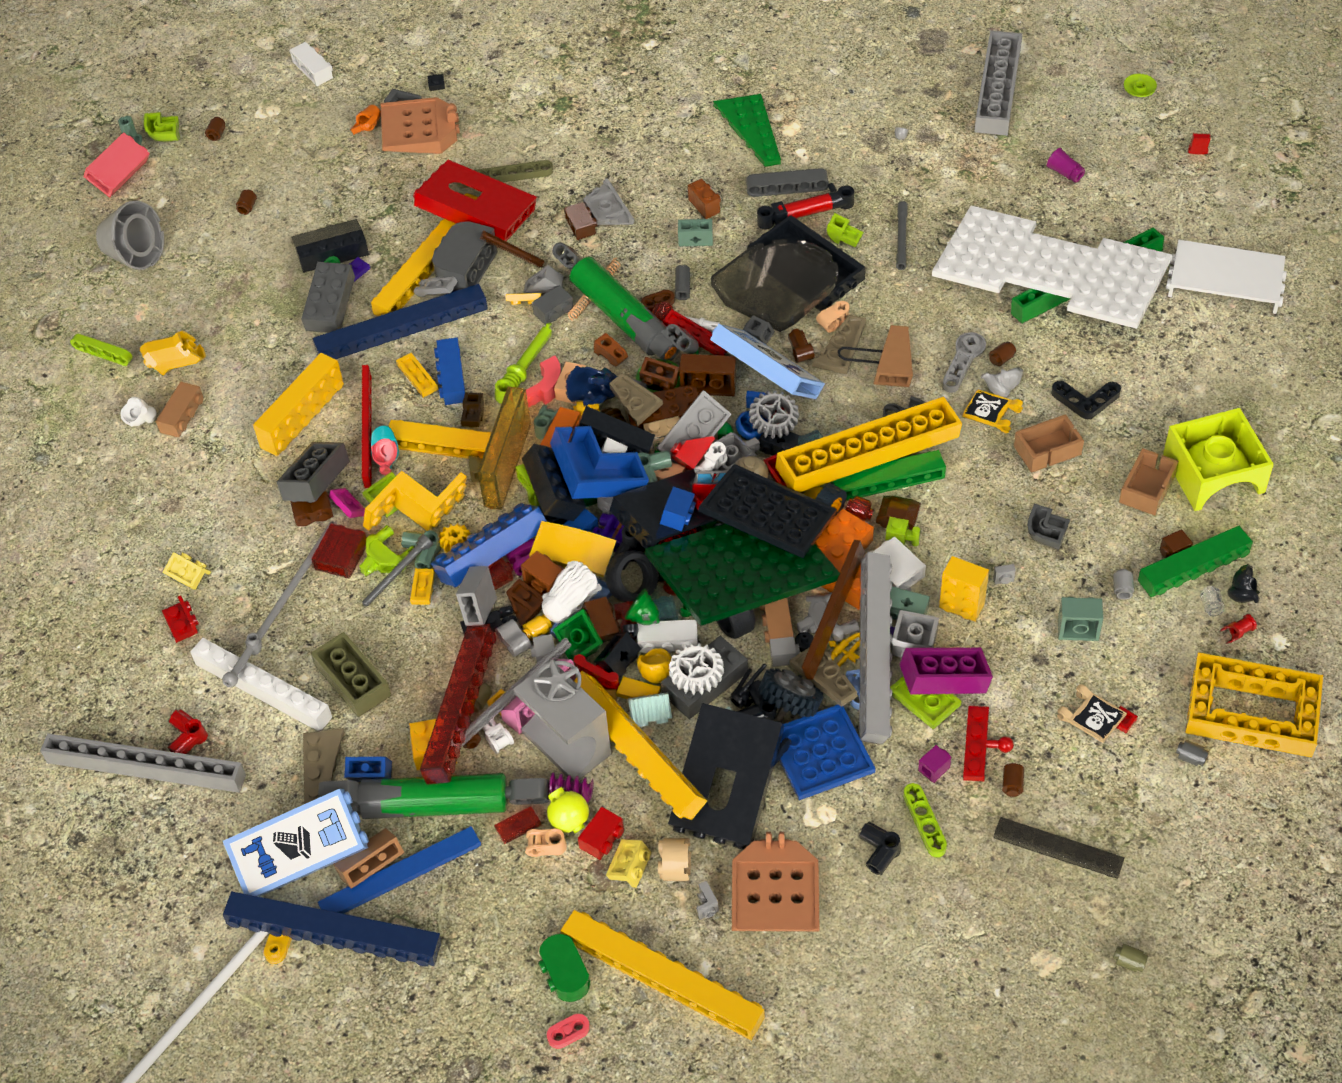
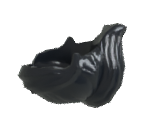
M1249 564L1243 565L1233 576L1232 586L1228 589L1227 594L1238 603L1250 601L1259 603L1260 598L1257 594L1260 592L1257 590V581L1253 577V567Z

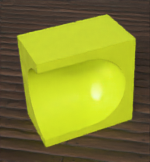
M1240 408L1169 426L1163 456L1179 461L1175 477L1194 511L1202 510L1205 502L1214 493L1234 483L1251 482L1258 494L1265 493L1273 462Z

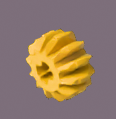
M457 523L455 526H452L450 524L449 528L443 527V532H440L439 543L447 553L453 545L465 542L471 533L465 525L460 526Z

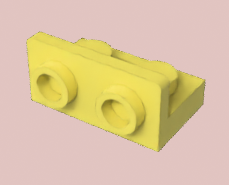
M173 552L162 573L196 590L204 573L210 575L211 571L205 569L207 565L198 560L195 563L192 562L191 556L183 552L181 555Z
M621 839L606 876L610 880L627 881L632 887L636 888L650 859L651 851L641 840Z

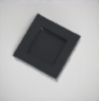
M443 74L427 76L429 91L445 89Z

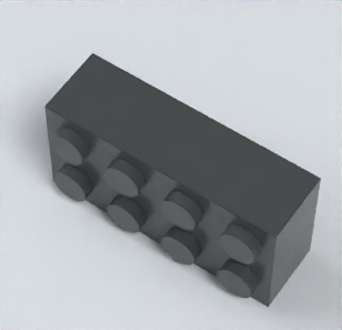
M317 262L301 318L306 331L329 333L341 329L355 279L350 264Z
M311 442L276 481L282 500L315 502L350 462L344 443Z
M721 635L708 644L709 650L714 648L716 653L720 654L724 663V674L716 688L711 687L710 692L703 690V694L696 691L693 695L692 691L685 693L684 688L679 690L677 684H673L670 675L661 682L662 693L668 692L670 703L689 720L699 713L702 703L710 704L741 679L748 670V659ZM704 662L705 664L708 665V667L712 668L710 664H708L707 662ZM681 670L686 676L689 675L684 670Z

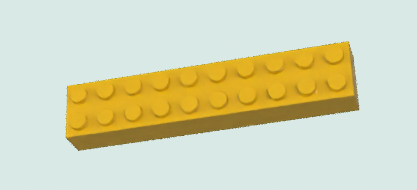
M941 397L777 453L775 467L787 487L800 493L958 438L962 422L945 397Z

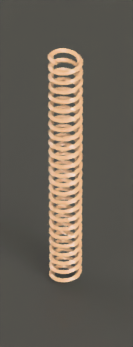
M613 258L611 263L605 268L612 273V276L620 267V263L615 260L617 258ZM583 294L570 312H568V317L573 320L569 316L570 314L573 318H578L577 316L583 312V309L589 305L591 300Z

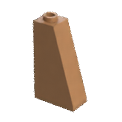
M891 325L873 384L909 387L913 377L908 326Z

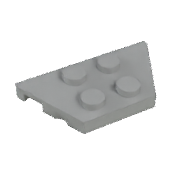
M608 178L603 181L601 187H596L592 190L591 194H588L583 199L585 206L590 208L592 218L596 219L597 225L634 224L633 216Z

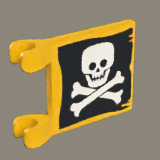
M977 390L962 417L996 427L1004 433H1009L1011 422L1007 419H1001L1008 407L1014 412L1020 413L1023 410V401L1019 399L1010 400Z

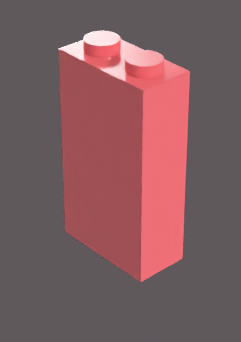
M123 132L86 168L84 178L110 198L147 162L150 153L145 147L136 143L131 136Z

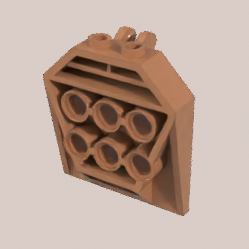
M438 97L381 103L383 151L443 153L457 141V134H460L459 124H456L459 123L456 105L453 103L449 104Z
M766 832V839L753 841L732 860V931L819 932L818 859L799 842L784 839V832H779L778 841H772L771 832ZM751 877H757L758 879H756V880H751V879H749V878H751ZM772 877H779L780 879H778V880H773V879H771V878H772ZM794 877H800V878H802V879H800V880H794V879H792V878H794ZM751 900H757V901H759V902H757V903H750L749 901H751ZM773 900H778V901H780V902L775 904V903H772L771 901H773ZM794 900H800V901H802V902L796 904V903H794L793 901H794Z

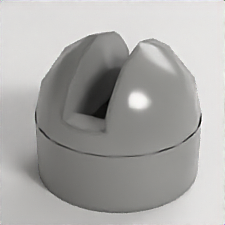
M895 127V137L899 140L905 139L908 135V129Z

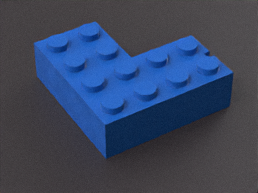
M591 426L575 427L569 443L568 441L573 430L572 427L555 428L550 445L572 499L613 497L648 484L649 478L637 452L602 453Z

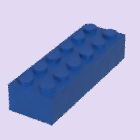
M520 503L513 508L512 512L499 516L496 522L486 524L479 533L469 535L465 542L457 543L451 547L449 552L436 556V560L431 565L441 583L457 587L462 583L469 567L489 566L536 536L541 521L547 522L540 508Z

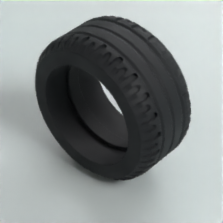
M621 552L611 559L606 568V585L610 593L623 602H634L645 588L651 596L657 588L659 572L644 552ZM629 560L635 561L640 566L643 574L642 584L634 593L629 592L624 587L621 579L622 569Z
M753 609L716 622L728 637L737 639L754 629L755 615Z

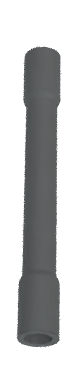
M901 201L898 203L897 211L898 242L896 268L898 270L906 269L907 265L906 228L908 203Z

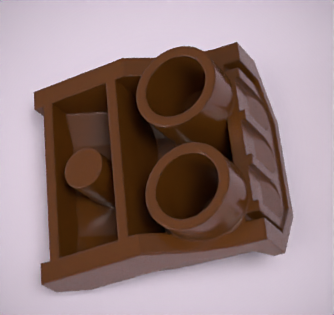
M883 496L880 510L876 517V523L880 524L883 528H887L889 518L895 517L909 520L908 530H912L915 527L921 503L898 496Z

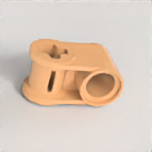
M846 301L836 302L829 308L822 310L817 315L816 321L827 332L835 331L841 326L847 316L850 315L848 313L850 309L849 303Z
M531 829L526 832L528 846L525 853L529 856L561 855L567 849L564 833L560 829Z

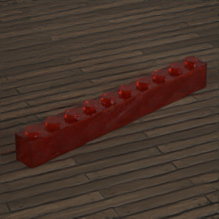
M489 624L469 626L466 629L420 767V772L426 784L449 783L455 772V765L460 757V749L465 741L466 730L469 728V721L474 713V705L479 697V689L483 684V677L488 668L489 658L492 656V648L496 643V635L492 632Z

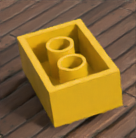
M952 556L942 574L939 608L976 622L985 605L989 569Z

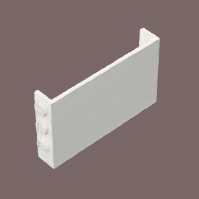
M1178 240L1176 254H1172L1170 263L1174 266H1170L1168 277H1171V279L1167 280L1166 289H1169L1168 297H1172L1174 288L1274 303V314L1277 313L1278 307H1282L1283 296H1280V294L1284 293L1285 284L1282 281L1285 282L1287 271H1284L1285 256Z

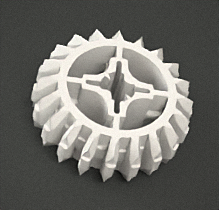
M691 643L689 648L683 645L682 651L677 650L676 655H672L669 664V675L672 678L673 684H677L679 690L684 688L685 693L692 691L694 695L696 691H699L703 694V690L710 692L711 687L716 688L718 682H721L724 674V663L720 654L716 653L714 648L709 650L708 645L701 647L700 643L697 646H693ZM704 662H707L708 664H710L712 668L708 667V665L705 664ZM681 670H684L689 675L686 676Z

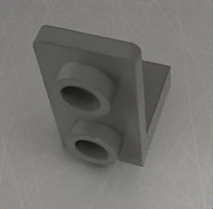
M392 88L384 103L422 99V97Z

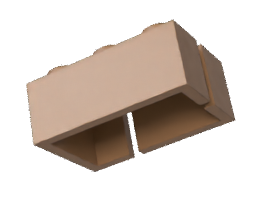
M1066 414L1019 430L1015 433L1014 440L1015 449L1031 473L1046 468L1047 464L1052 466L1082 455L1084 444L1083 438L1074 429V425Z
M1142 448L1121 489L1119 503L1155 516L1176 475L1179 461L1162 455L1159 469H1155L1159 454Z

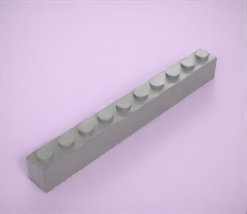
M867 552L861 560L859 737L864 742L883 744L892 734V726H890L892 708L890 707V699L892 697V689H890V681L892 679V671L890 670L892 652H890L892 634H890L892 616H890L892 581H890V574L892 572V564H890L889 555Z
M48 733L40 750L44 759L49 764L240 793L246 777L240 762Z

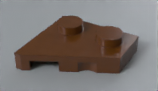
M518 579L506 591L519 624L523 628L525 623L532 620L542 610L543 595L521 579Z

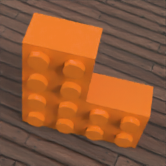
M842 509L831 520L816 540L815 545L835 568L841 572L853 541L861 540L865 550L873 541L874 527ZM861 563L845 602L860 610ZM836 582L821 587L832 592Z

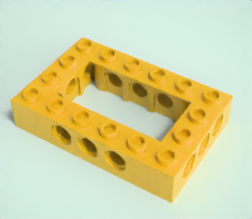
M1198 652L1193 671L1185 733L1312 757L1317 746L1323 675ZM1214 687L1295 701L1294 724L1285 720L1281 722L1267 719V717L1249 716L1246 713L1227 712L1221 708L1214 709L1210 714L1213 702Z

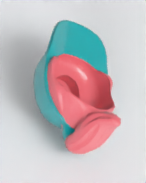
M383 425L377 427L372 433L371 454L373 460L381 466L379 467L380 473L385 476L392 472V464L399 456V447L392 429Z

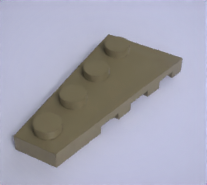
M344 728L303 733L304 804L318 798L320 782L332 781L333 772L336 769L337 756L341 749V740L345 733Z

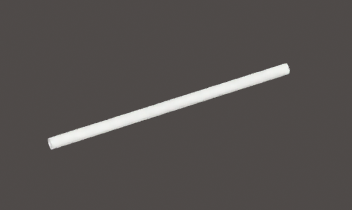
M260 931L252 935L121 1083H136L269 934L268 932Z

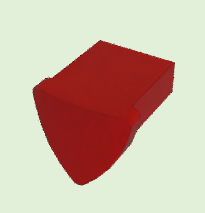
M1193 133L1188 153L1208 154L1210 134Z

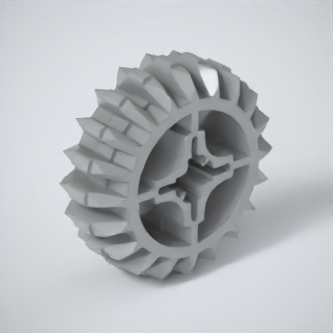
M767 390L766 395L760 393L759 398L755 397L754 402L750 405L749 421L753 423V429H758V434L764 432L765 438L768 434L771 435L772 439L775 438V435L781 438L782 433L787 436L789 431H793L794 427L798 424V406L795 405V399L790 400V395L784 396L783 391L777 394L776 390H774L773 394H770ZM760 415H762V417L765 418L768 421V423L764 421Z

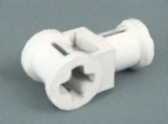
M721 442L711 444L709 451L704 455L705 460L694 468L695 473L697 471H717L720 466L724 465L728 458L725 445Z
M494 717L482 728L485 731L486 740L495 754H498L499 750L505 746L514 744L509 731L501 723L496 724Z

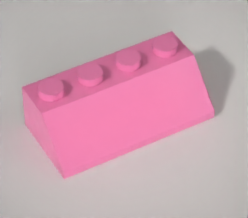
M558 659V660H556V661H566V662H569V663H571V664L574 665V663H573V661H572L571 659ZM558 665L564 672L571 670L567 666ZM575 674L570 677L573 681L576 679ZM517 696L501 711L502 720L518 734L522 733L521 728L535 714Z

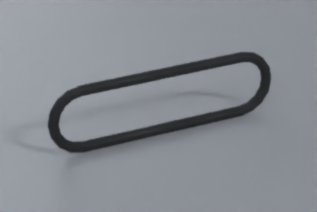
M841 347L838 350V356L846 361L879 364V361L845 358L840 354V351L847 349L882 353L883 350Z

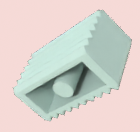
M668 692L628 698L630 716L639 727L647 726L648 722L656 721V724L667 723L668 719L672 718Z

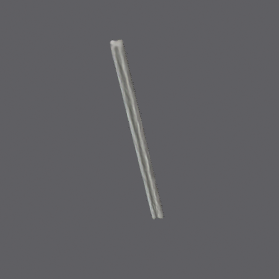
M562 639L563 641L559 642L556 647L550 650L551 652L538 661L539 663L526 672L527 674L523 675L495 703L491 704L481 716L468 725L432 761L430 760L423 767L427 776L429 774L432 775L471 737L477 734L496 714L502 711L510 701L516 698L513 690L516 686L549 661H556L557 658L572 646L568 639Z

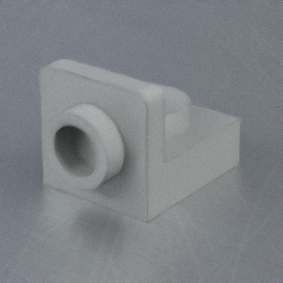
M707 881L699 884L700 893H697L702 904L696 908L699 920L710 918L719 911L718 901Z

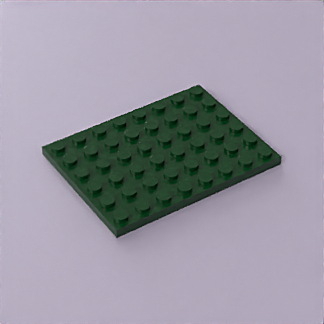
M722 524L645 548L647 558L700 626L836 582L840 575V572L815 543L805 557L801 558L728 524Z

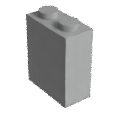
M488 566L469 567L456 593L465 626L484 625L497 599Z

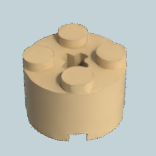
M664 838L659 840L658 850L660 858H662V861H658L660 879H663V881H690L691 852L688 851L689 846H691L690 838Z

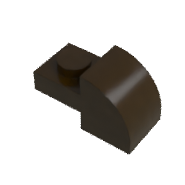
M465 392L462 403L461 427H479L480 422L483 421L484 414L483 393Z

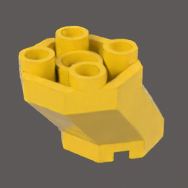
M183 330L177 332L174 336L146 342L140 347L144 364L149 368L157 370L163 376L174 368L196 364L206 357L201 344L197 346L194 343L196 339Z

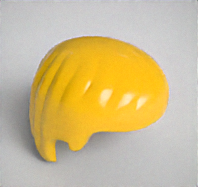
M652 649L645 655H639V658H637L638 670L641 676L650 683H661L669 676V664L672 657L665 649Z

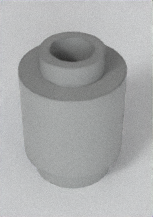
M1127 569L1118 570L1113 574L1114 593L1118 599H1130L1134 593L1133 573Z

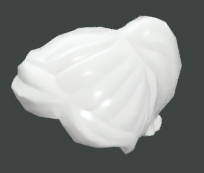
M139 397L128 399L127 404L123 406L120 413L123 422L131 427L142 425L145 422L148 424L152 423L157 418V412L154 407L149 406Z

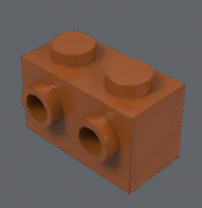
M699 179L687 185L688 200L705 219L720 213L721 198L712 190L708 183L703 179Z

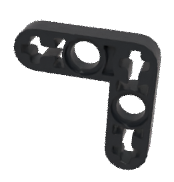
M1056 381L1052 385L1051 394L1081 418L1088 420L1094 418L1120 397L1121 386L1117 382H1108L1089 398H1086L1066 382ZM1070 398H1076V399H1078L1079 401H1078V402H1071L1069 399H1070ZM1102 398L1105 402L1098 403L1095 399Z

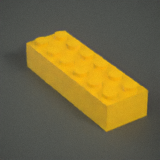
M320 353L253 424L261 449L278 456L298 436L300 431L309 424L312 418L320 412L323 406L331 400L335 393L342 388L344 383L338 360Z

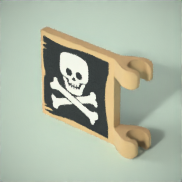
M1080 684L1076 688V696L1085 700L1074 714L1066 707L1061 706L1057 711V718L1061 721L1069 722L1104 743L1127 713L1095 695L1085 685Z

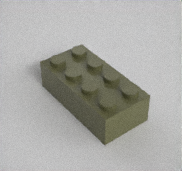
M345 632L311 652L315 667L357 717L365 714L391 696L388 682Z

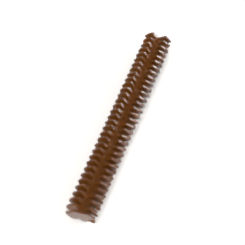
M482 231L480 239H484V241L486 240V242L488 241V243L490 242V244L492 243V245L494 244V246L496 245V247L505 251L507 250L510 254L518 258L520 257V259L522 258V260L524 259V261L526 260V262L542 269L543 259L535 255L533 256V254L531 255V253L505 240L503 241V239L501 240V238L499 239V237Z

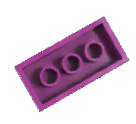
M981 647L905 648L899 664L910 694H986L993 678Z

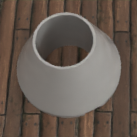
M142 201L126 202L99 224L96 231L98 247L105 255L132 269L144 270L155 265L163 252L164 231H161L159 221L161 220L155 210Z

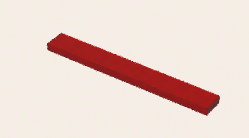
M362 365V480L364 488H369L372 486V375L370 367Z

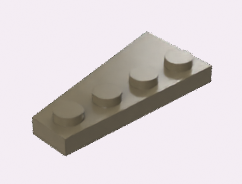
M848 315L838 328L835 336H832L829 340V344L821 350L819 357L814 359L812 367L847 374L852 361L841 359L838 356V350L841 347L857 348L866 324V318ZM843 349L840 351V354L845 358L853 359L856 350Z
M809 648L789 660L790 666L803 677H805L802 665ZM825 651L814 679L807 680L811 681L818 689L842 707L857 697V691L848 678L841 673L837 663L833 662L829 652Z

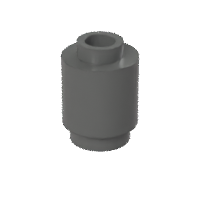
M1185 740L1184 743H1179L1176 754H1179L1178 759L1195 766H1204L1209 751L1205 750V747Z

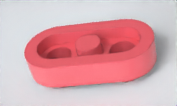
M574 1014L551 1026L547 1031L549 1045L560 1049L585 1037L590 1030L587 1017L583 1014ZM582 1026V1029L576 1030L575 1027ZM557 1036H562L561 1040H555Z

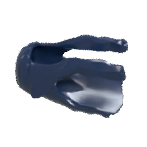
M575 366L566 380L567 398L571 402L581 400L584 406L600 404L607 399H612L615 397V394L610 389V382L617 375L606 367L602 370H597L588 366Z

